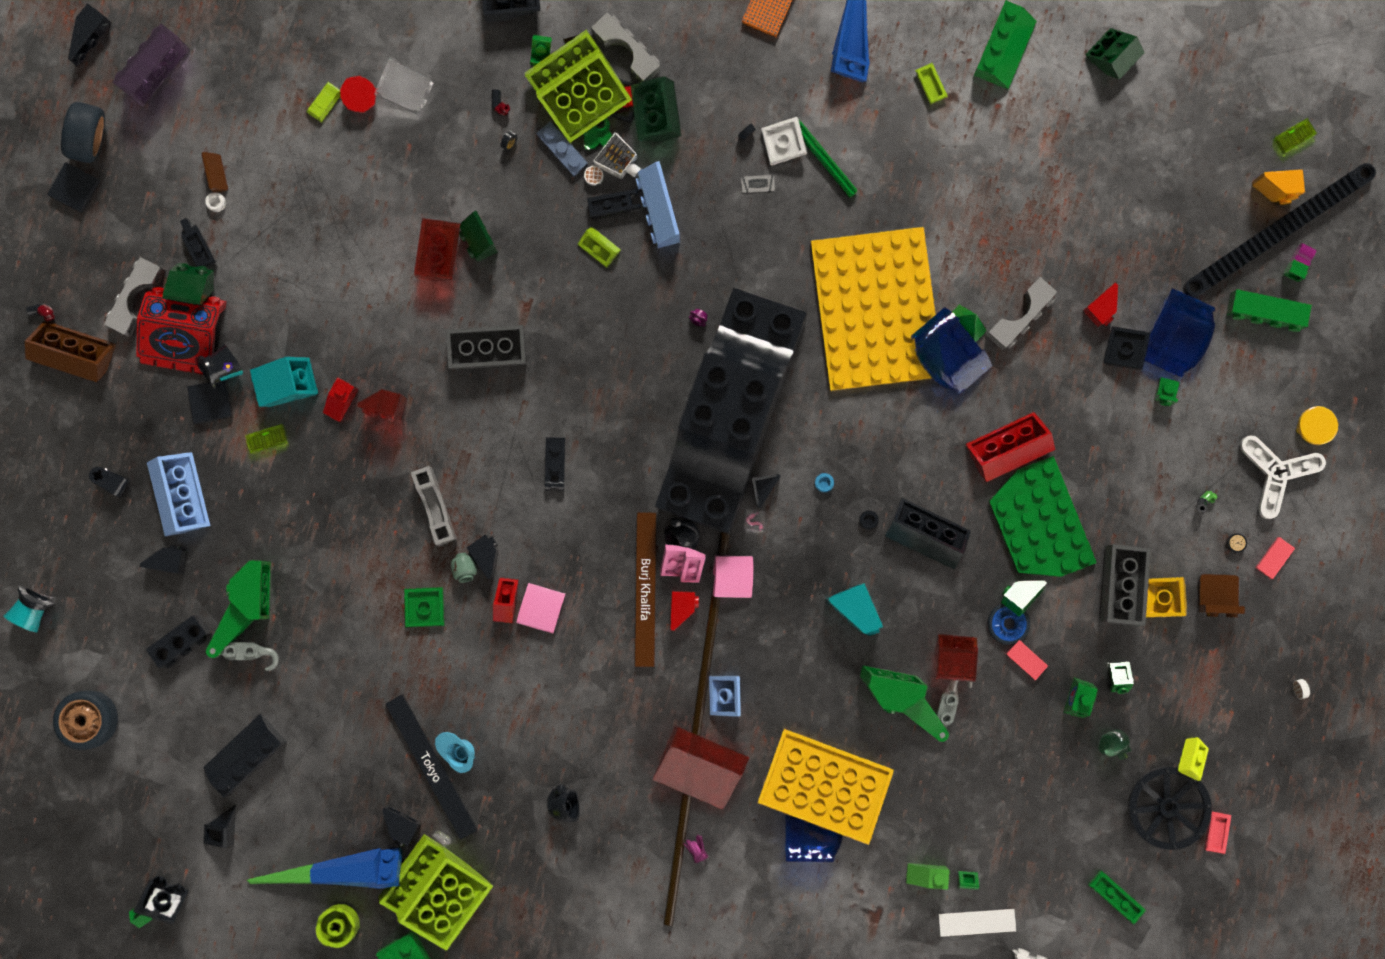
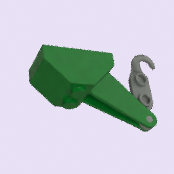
M248 561L229 580V584L226 586V594L229 596L230 604L206 648L208 657L217 658L223 655L228 660H254L268 655L272 657L273 663L271 666L266 667L265 671H271L278 665V654L273 649L264 648L255 643L234 642L254 620L269 619L270 561Z
M863 665L860 673V678L875 701L884 709L883 711L895 714V711L903 712L940 742L948 739L949 732L947 731V726L954 721L959 701L957 692L959 680L965 679L968 682V687L972 688V680L969 675L965 673L956 674L952 677L949 686L941 695L936 715L925 699L928 686L918 676Z

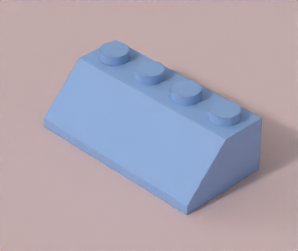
M657 161L638 172L639 178H636L638 190L642 189L644 196H641L643 208L647 207L649 213L645 215L648 226L652 225L654 231L650 233L653 244L657 243L658 248L680 243V234L660 161Z
M192 452L160 456L147 462L165 537L209 527L210 522Z

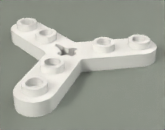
M1256 436L1244 437L1240 442V450L1266 475L1258 506L1259 515L1265 519L1275 518L1279 514L1287 480L1319 472L1326 465L1324 456L1319 453L1281 461ZM1276 467L1278 470H1287L1286 472L1280 474V478L1278 475H1274Z

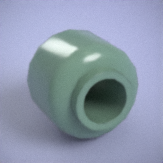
M467 553L457 554L456 558L450 562L453 578L461 583L472 581L477 574L475 560L472 556L467 555Z

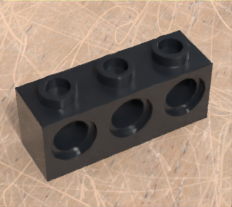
M192 615L145 650L158 668L166 667L168 669L177 663L176 659L180 656L185 657L193 651L191 648L198 644L200 646L208 641L207 637L212 633L199 615ZM195 626L199 629V635L197 637H195L192 633V630ZM179 638L183 640V646L181 648L177 646V640ZM163 649L166 650L168 654L165 660L161 657V652Z

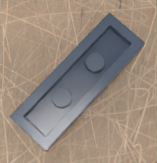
M551 121L536 133L573 177L588 165L586 160Z

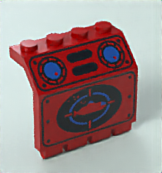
M153 287L145 293L137 316L136 357H140L141 364L154 366L157 360V367L173 369L175 364L176 370L192 372L194 367V373L203 374L195 364V358L198 356L207 357L214 353L215 328L219 314L226 309V301L220 300L218 297H209L201 305L169 300L162 298L164 288Z

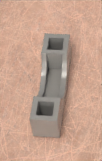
M606 13L591 27L592 35L604 47L610 45L626 47L633 55V62L630 67L631 74L645 86L660 72V61L654 55L650 56L646 52L647 48L640 41L637 43L633 39L634 35L627 28L624 30L620 26L621 22L616 16L613 15L611 17Z
M141 257L133 264V271L130 277L124 281V288L114 300L115 305L107 313L104 325L130 338L137 326V317L133 311V302L136 295L145 288L158 287L166 270Z
M1039 277L1024 293L1027 301V310L1023 318L1015 321L1001 319L986 336L1001 350H1004L1006 347L1010 349L1018 341L1015 337L1019 333L1023 335L1030 328L1028 323L1032 319L1036 321L1043 314L1041 309L1045 305L1049 307L1055 301L1053 296L1057 291Z
M427 466L411 472L416 490L427 512L429 527L435 545L441 546L457 540L433 468Z

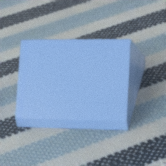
M709 676L710 715L741 716L740 676Z

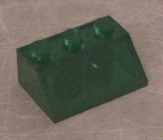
M662 76L631 85L638 141H665L680 137L681 128L674 81Z

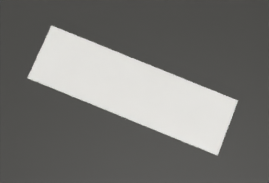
M1014 909L939 914L941 937L1016 931Z

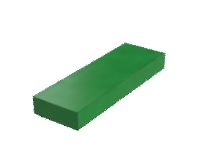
M1101 870L1088 884L1133 925L1146 911L1145 908Z

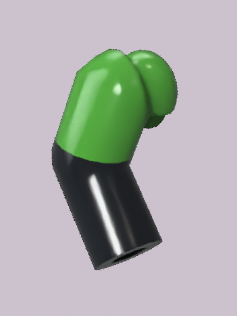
M1206 491L1197 500V510L1199 512H1206L1208 501L1215 503L1217 494L1212 493V491Z

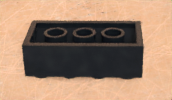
M901 498L885 536L955 570L965 553L971 530Z
M259 714L203 767L210 784L225 798L241 786L287 741L262 714Z

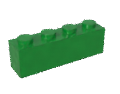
M1236 289L1230 293L1226 315H1231L1236 320H1244L1245 318L1250 319L1255 324H1263L1264 322L1269 323L1270 327L1281 328L1283 326L1288 327L1289 331L1300 332V330L1308 327L1312 305Z

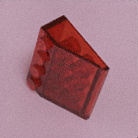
M675 725L652 780L724 809L741 779L750 757Z

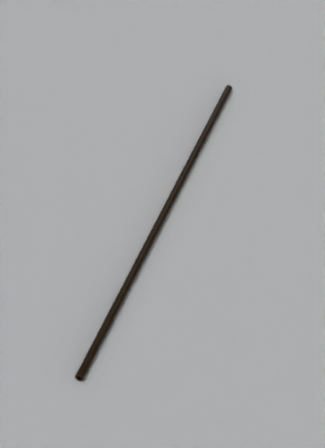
M722 532L720 533L717 555L727 556L730 535ZM713 588L663 925L673 926L721 599V597L713 596Z

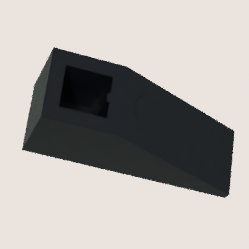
M88 3L75 19L68 60L75 66H78L79 63L85 60L87 53L97 45L98 39L109 30L111 24L103 14Z

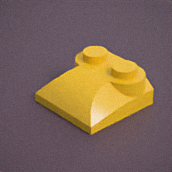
M1184 577L1149 579L1146 617L1186 616L1187 601Z

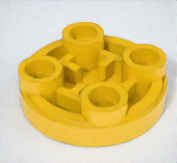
M1316 406L1305 410L1301 414L1296 431L1306 442L1313 445H1322L1330 442L1336 436L1338 421L1331 410Z

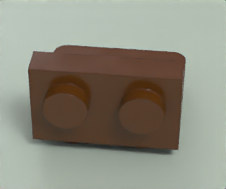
M1201 574L1199 577V612L1206 613V617H1219V613H1226V617L1238 618V614H1245V606H1239V577L1237 575Z

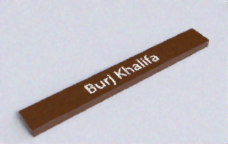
M637 512L635 667H655L656 513Z

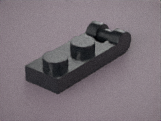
M546 437L545 491H551V489L564 491L566 438ZM558 476V481H551V477Z

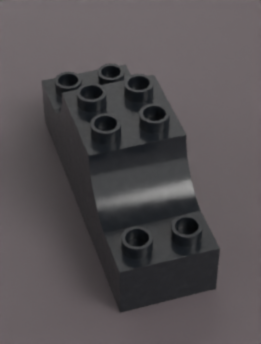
M733 287L720 326L709 350L703 356L680 420L673 455L655 504L657 510L727 535L731 534L803 332L807 312Z

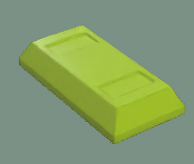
M933 63L915 70L930 104L948 97Z
M327 82L306 112L322 123L340 98V90Z

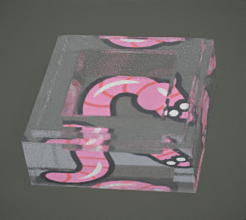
M747 509L744 528L763 531L766 512Z

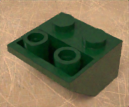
M1110 28L1085 55L1106 75L1120 80L1145 52L1137 36Z

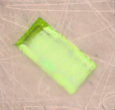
M1306 118L1273 139L1281 152L1285 154L1315 136L1317 132L1309 119Z
M283 424L245 435L251 454L288 443Z

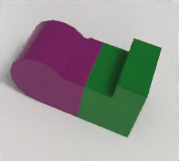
M1301 243L1294 252L1283 275L1296 282L1305 279L1316 249Z

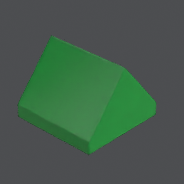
M958 871L957 888L979 890L978 873Z
M133 909L129 911L130 923L138 928L153 920V918L134 913Z

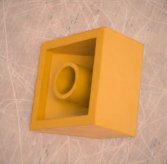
M1303 169L1264 172L1252 181V186L1272 203L1279 202L1280 205L1290 204L1305 192Z

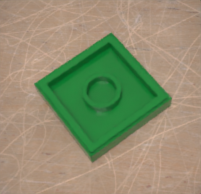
M444 587L404 589L405 627L445 626Z

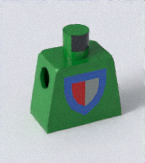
M1073 678L1063 713L1079 718L1090 716L1098 691L1095 685Z

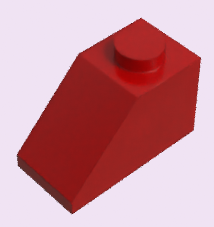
M1115 282L1083 310L1097 327L1102 324L1107 326L1114 320L1112 316L1117 312L1118 284Z
M337 377L328 393L323 413L341 422L359 389Z
M499 578L493 603V621L513 622L519 580Z
M672 591L671 630L679 627L695 612V608H699V596H695V592Z

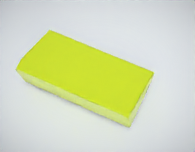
M1198 737L1185 740L1178 771L1190 778L1201 781L1209 748Z

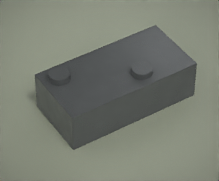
M523 325L446 330L448 368L450 370L526 365Z
M1115 544L1105 546L1100 623L1136 627L1146 625L1151 548Z

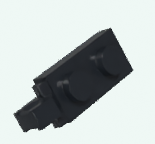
M187 218L180 220L184 229L181 232V237L196 267L204 266L207 268L216 263L217 261L198 226H193Z

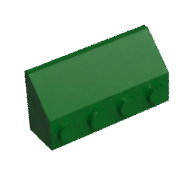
M1005 0L973 76L1007 90L1009 89L1037 22L1023 7Z

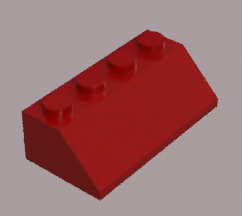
M1035 412L966 444L977 470L986 482L1056 450L1052 433Z

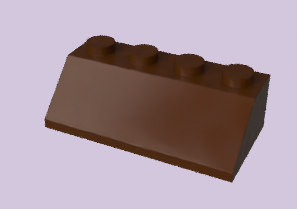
M43 321L24 341L26 360L94 382H98L107 372L116 347L115 343L48 321Z

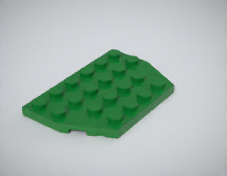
M1054 456L1016 470L1010 479L988 501L1017 573L1062 577L1097 563Z

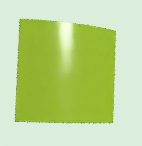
M587 29L525 72V77L535 89L538 99L569 143L632 100Z
M424 834L401 865L399 886L384 888L378 896V900L381 905L396 913L399 923L447 951L490 892L493 885L447 848Z

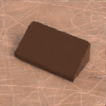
M202 152L201 155L209 189L218 193L227 191L228 185L221 156L215 153Z

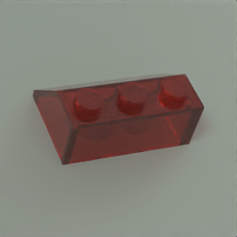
M422 218L414 275L417 279L430 281H450L453 279L460 223Z

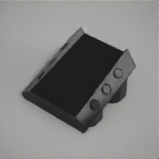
M162 876L149 878L133 912L173 925L189 890L180 884L172 885L167 883L166 878Z

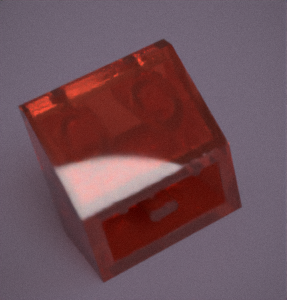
M381 389L360 401L357 407L362 409V413H365V415L377 418L378 414L384 420L395 422L396 419L402 420L407 398L399 393Z
M938 634L935 646L936 678L975 682L978 659L977 638Z

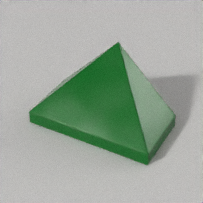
M958 305L946 318L973 345L987 331L977 314L961 305Z

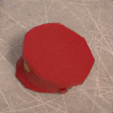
M362 76L347 78L340 89L342 103L348 110L364 113L375 105L376 88L372 82Z

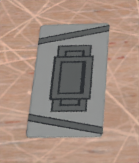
M774 175L741 177L742 193L775 191Z

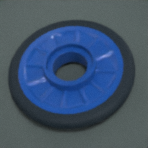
M1000 604L989 615L988 629L991 636L999 643L1014 645L1027 636L1030 629V619L1026 611L1019 617L1004 604ZM1007 618H1011L1014 621L1012 629L1004 627V621Z

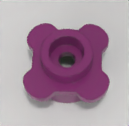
M695 309L690 312L689 319L694 325L706 326L705 322H707L708 315L704 311Z

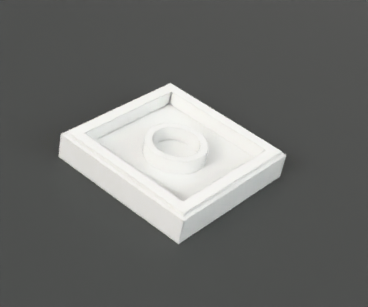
M798 117L761 128L770 165L807 154Z

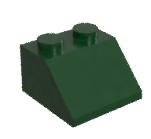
M476 210L473 211L459 224L461 231L458 233L463 242L467 241L469 247L466 249L471 259L475 257L477 262L498 251Z
M186 263L176 264L169 271L162 298L201 305L214 292V270H209L204 266L192 267Z

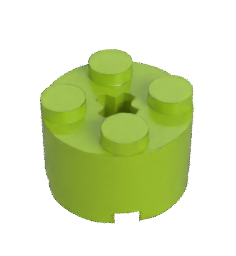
M336 904L324 911L319 916L316 925V935L323 945L340 948L348 944L356 936L360 928L359 917L356 911L347 904ZM335 924H340L341 927L336 928Z

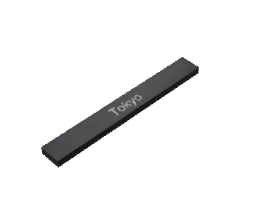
M404 694L386 703L385 705L460 840L477 831L476 824Z

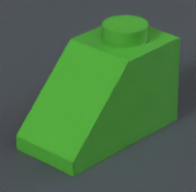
M907 863L906 883L926 888L948 890L949 869L946 866Z

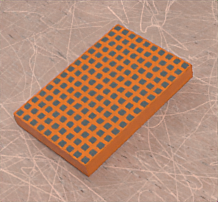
M751 0L742 23L777 37L793 0Z

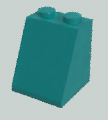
M283 357L250 370L259 407H272L318 394L310 358Z
M865 583L826 598L827 603L861 634L872 636L879 633V628L883 627Z

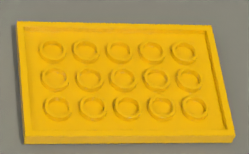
M784 729L758 804L869 845L894 770Z

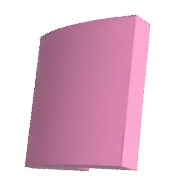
M665 545L660 575L680 576V582L699 583L705 554L686 547Z
M715 555L713 596L751 598L753 557Z
M528 583L516 623L553 634L565 594Z

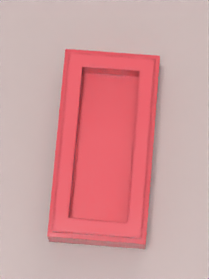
M1277 537L1255 568L1269 579H1273L1295 548L1282 538Z
M1020 640L1006 653L1033 680H1036L1048 667Z
M1212 811L1204 850L1225 854L1231 815Z

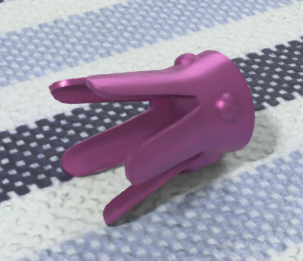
M702 835L696 836L697 843L686 840L687 845L684 844V846L693 856L694 863L702 862L705 865L703 860L709 856L704 849Z

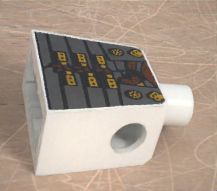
M614 133L594 160L595 166L619 179H622L626 173L636 178L638 172L642 170L634 164L637 160V154L617 133Z

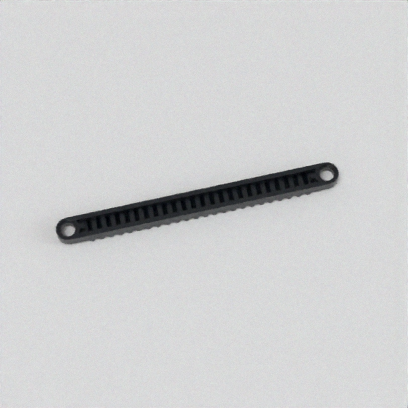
M1369 163L1361 164L1187 280L1184 284L1185 294L1189 297L1201 295L1375 178V167ZM1361 169L1368 170V178H1363L1361 176ZM1195 282L1198 284V292L1190 290V283Z

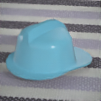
M442 732L435 739L436 749L449 765L459 773L469 771L473 766V759L475 758L473 745L469 741L460 739L450 732Z

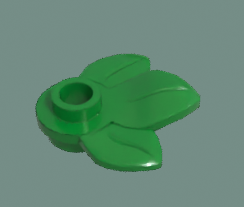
M608 118L600 122L604 124L603 128H598L595 125L582 134L585 135L584 146L586 150L594 149L599 144L604 147L611 139L612 134L609 131L610 122Z

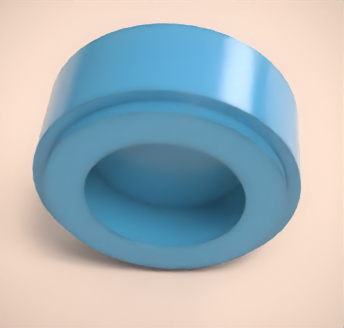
M822 473L815 479V487L820 492H829L834 486V479L828 473Z

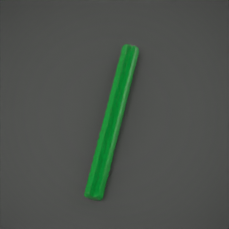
M799 120L804 143L849 197L857 193L856 187Z

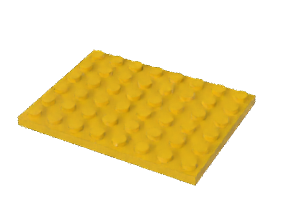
M924 227L811 241L830 391L944 377Z

